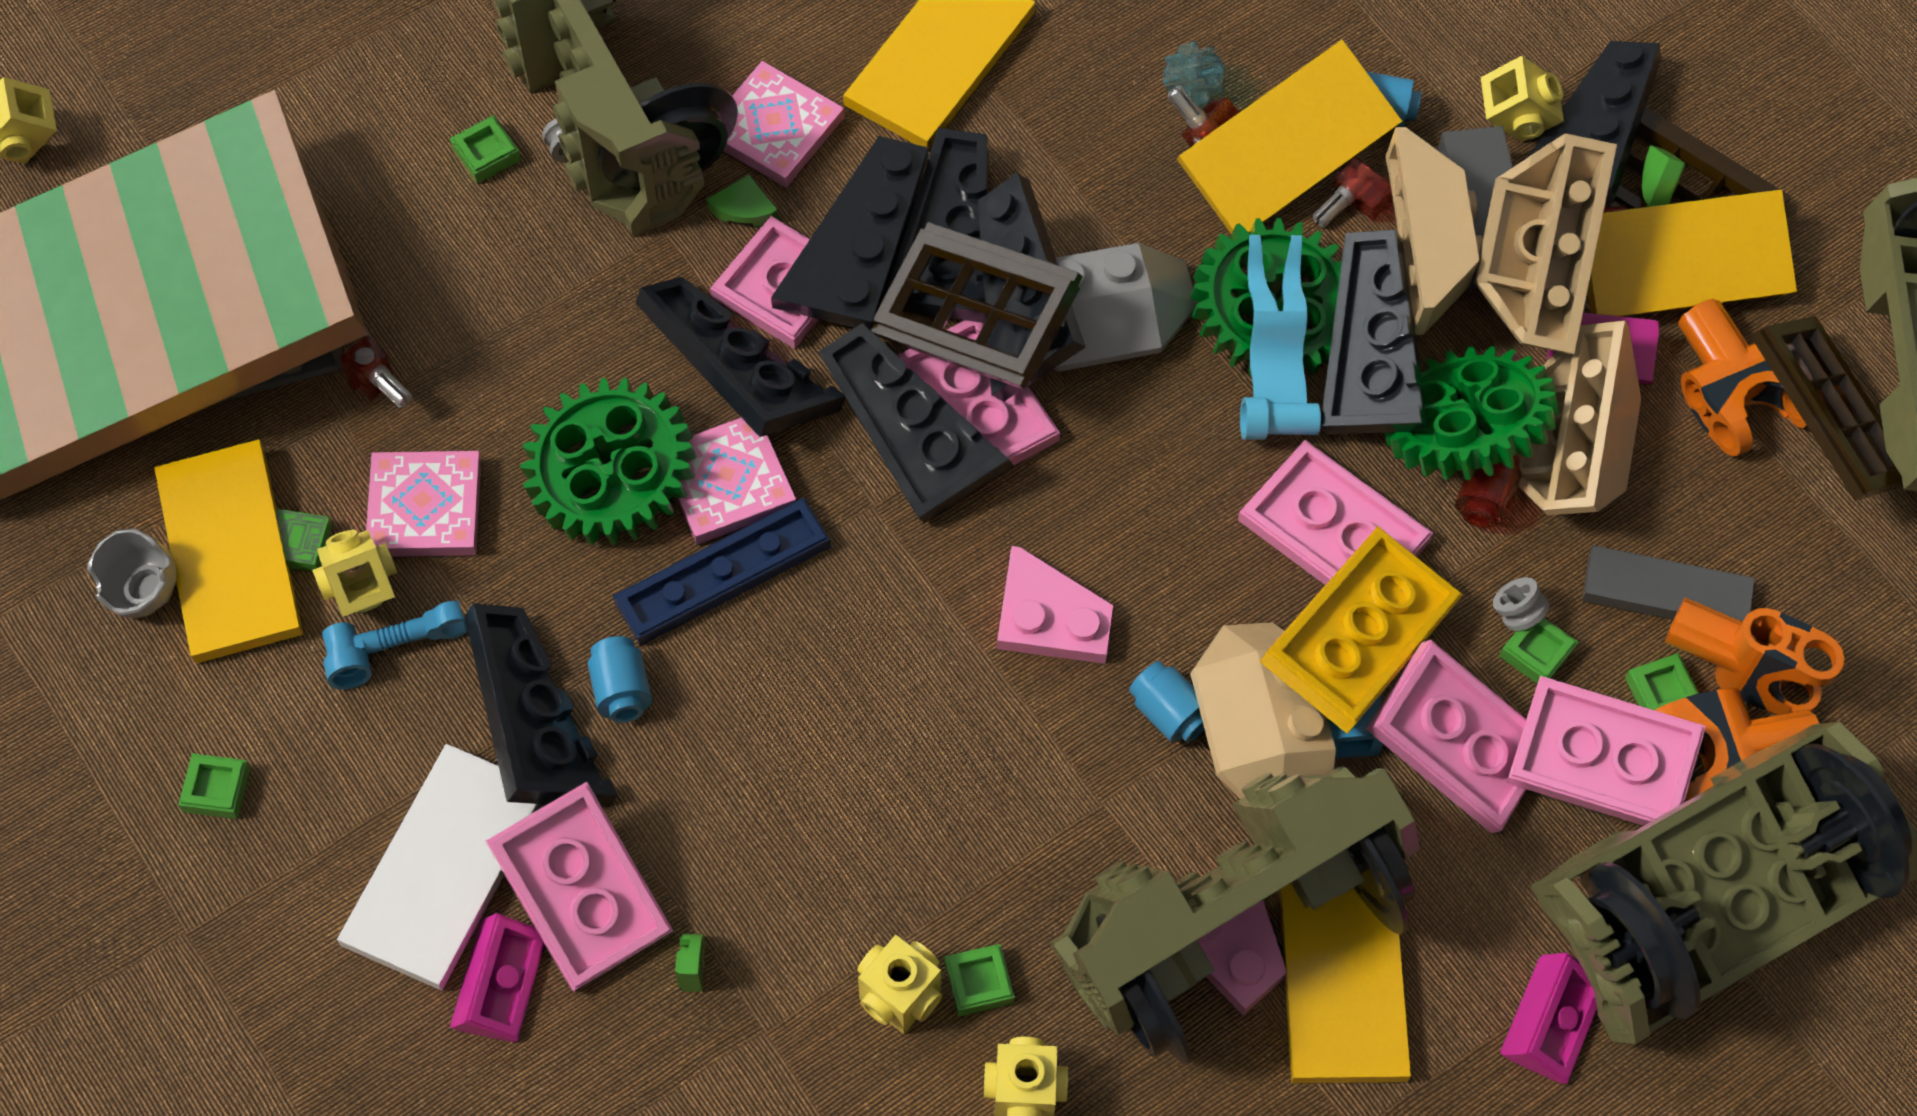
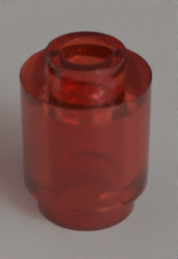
M1517 455L1513 456L1515 465L1513 468H1509L1500 462L1494 464V474L1492 476H1488L1482 468L1475 469L1470 480H1466L1464 477L1455 506L1467 523L1478 528L1487 529L1507 521L1522 477V471L1519 468L1521 461Z

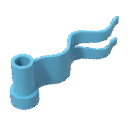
M1249 235L1247 277L1254 310L1250 343V371L1253 397H1244L1241 402L1240 431L1243 440H1266L1267 434L1318 435L1320 431V406L1318 403H1307L1306 381L1303 369L1307 305L1300 278L1302 235H1291L1282 282L1283 311H1278L1276 301L1266 282L1260 235Z

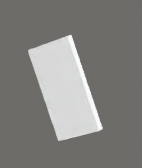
M445 744L338 936L337 941L340 946L442 991L504 877L503 871L485 840L539 810L542 804L507 802L499 766Z

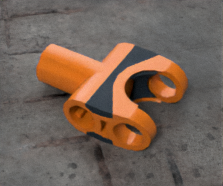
M1713 298L1695 305L1680 318L1678 326L1703 363V365L1682 374L1680 381L1681 390L1689 408L1702 428L1723 452L1730 456H1738L1752 449L1753 439L1750 426L1746 421L1748 417L1745 410L1746 406L1755 404L1769 406L1777 410L1784 418L1788 417L1798 428L1807 427L1756 344L1748 345L1720 300Z
M1684 597L1664 643L1715 664V677L1721 689L1736 688L1741 691L1744 702L1777 715L1810 709L1813 712L1821 700V686L1827 685L1836 679L1843 669L1845 660L1842 648L1831 636L1777 610L1769 608L1755 609L1748 613L1743 621H1739ZM1807 648H1818L1826 652L1831 659V669L1820 672L1811 668L1805 661L1804 650ZM1787 682H1795L1804 686L1809 693V702L1801 705L1790 703L1782 695L1781 685Z
M1736 688L1694 694L1655 709V711L1706 726L1698 752L1704 763L1705 774L1695 777V782L1689 783L1684 803L1713 787L1714 785L1710 778L1750 755L1803 731L1811 725L1820 724L1816 715L1810 709L1750 720L1741 691Z

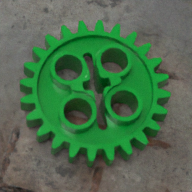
M1256 218L1250 233L1240 223L1236 224L1231 238L1221 233L1215 243V249L1207 247L1201 260L1204 265H1198L1193 279L1198 283L1194 284L1190 299L1199 303L1196 304L1192 316L1194 319L1207 320L1200 332L1201 337L1216 335L1218 340L1212 352L1218 354L1226 349L1233 352L1229 366L1232 368L1243 359L1248 361L1249 376H1251L1250 343L1253 325L1247 324L1240 317V315L1254 317L1253 301L1248 288V277L1241 270V268H1248L1249 235H1260L1266 282L1276 301L1278 311H1283L1282 282L1291 235H1302L1303 233L1301 222L1294 226L1292 232L1284 230L1281 218H1276L1272 230H1266L1261 219ZM1319 230L1309 238L1302 236L1300 273L1307 276L1311 281L1307 283L1301 281L1307 305V324L1311 328L1306 330L1303 365L1311 374L1317 373L1322 363L1321 359L1329 363L1342 261L1335 262L1333 259L1339 247L1337 244L1330 245L1324 249L1318 245L1322 232Z
M1490 346L1484 355L1477 356L1475 349L1468 347L1465 356L1457 358L1452 351L1446 352V362L1439 364L1437 361L1429 358L1426 360L1428 370L1420 371L1429 431L1384 432L1387 445L1392 447L1394 458L1404 457L1407 469L1421 465L1423 476L1427 477L1437 469H1441L1443 480H1448L1455 471L1463 470L1465 479L1470 480L1475 469L1482 468L1488 476H1492L1494 474V464L1501 462L1503 465L1513 468L1515 467L1514 455L1519 454L1525 457H1532L1531 443H1547L1545 431L1556 428L1554 416L1559 414L1554 382L1552 378H1547L1546 368L1543 365L1534 367L1531 356L1517 361L1516 352L1513 349L1501 357L1497 356L1495 346Z
M601 378L598 392L593 393L590 392L584 382L580 383V398L573 400L564 392L561 393L560 399L563 408L560 411L546 406L543 408L549 420L548 424H531L530 428L539 441L523 443L522 448L527 456L532 459L520 464L521 470L526 478L529 479L523 486L530 498H534L531 503L540 516L546 514L545 519L553 530L563 525V530L570 540H574L583 530V535L589 545H594L600 533L603 532L611 545H616L619 531L625 529L633 540H637L639 524L644 522L655 531L658 529V525L654 515L658 511L670 516L675 514L669 502L670 497H687L688 494L679 480L694 479L695 476L690 464L687 463L697 458L692 444L688 443L693 438V435L687 423H683L684 418L678 406L670 408L671 404L663 392L653 397L648 383L644 382L634 393L628 378H622L616 390L611 389L606 378ZM627 424H636L630 432L621 435L617 434L621 427ZM585 442V445L579 451L567 453L572 445ZM650 443L653 444L651 448H647ZM611 458L612 461L606 464L605 461ZM645 468L651 469L646 477L639 480H631L637 471ZM567 473H570V474L567 476V479H565L564 476H565ZM601 487L595 496L581 499L588 489Z

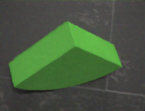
M1650 145L1642 174L1643 198L1650 207L1670 203L1685 167V163L1667 150Z
M750 175L745 176L706 199L707 209L716 218L727 223L729 220L738 223H753V227L763 226L770 216L778 220V210Z
M683 934V937L680 936L681 948L680 951H677L675 974L678 986L682 989V992H702L705 935Z

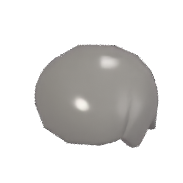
M136 528L116 530L100 541L87 566V571L97 586V599L108 610H112L115 614L128 619L149 616L169 602L177 579V568L169 550L158 540Z

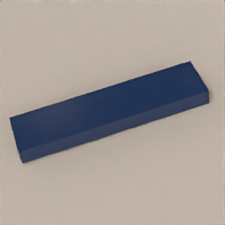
M802 498L614 594V604L639 646H642L831 548L830 538L806 500Z

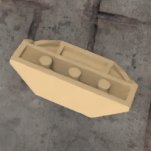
M1396 127L1386 154V162L1398 234L1403 240L1415 335H1424L1468 288L1476 267H1478L1483 238L1481 235H1475L1473 222L1477 213V200L1475 192L1473 190L1468 191L1465 170L1408 128Z
M1565 133L1495 179L1474 283L1520 344L1575 354L1617 144Z
M1625 320L1580 325L1575 354L1556 351L1543 365L1546 368L1547 378H1552L1554 382L1559 414L1554 416L1556 428L1545 431L1547 437L1546 444L1531 443L1532 457H1525L1519 454L1514 455L1515 467L1511 469L1510 478L1546 515L1598 512L1627 491L1641 394L1630 330Z
M1273 622L1223 625L1190 673L1216 775L1240 800L1245 797L1241 790L1245 785L1269 772L1274 777L1285 773L1286 776L1300 774V776L1326 775L1334 770L1336 748L1327 717L1259 662L1266 651L1284 632L1283 629Z

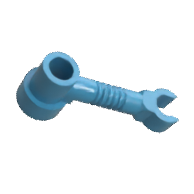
M459 601L441 603L434 609L426 611L423 617L408 620L406 623L401 622V624L397 623L395 626H386L384 629L380 628L379 630L376 629L358 635L355 626L351 623L341 622L328 626L322 633L327 653L323 665L328 685L334 689L347 690L365 684L372 676L368 654L379 652L389 647H397L399 644H408L410 641L415 642L426 638L431 640L441 638L454 639L466 634L468 631Z

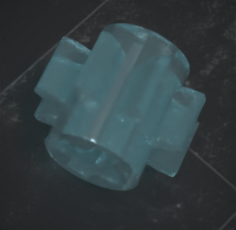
M1196 41L1178 46V53L1165 57L1164 60L1167 66L1164 70L1163 83H1165L1169 92L1172 88L1181 85L1199 106L1210 103V95L1223 91L1221 83L1225 75V66L1221 58L1214 53L1213 46L1199 50V45Z

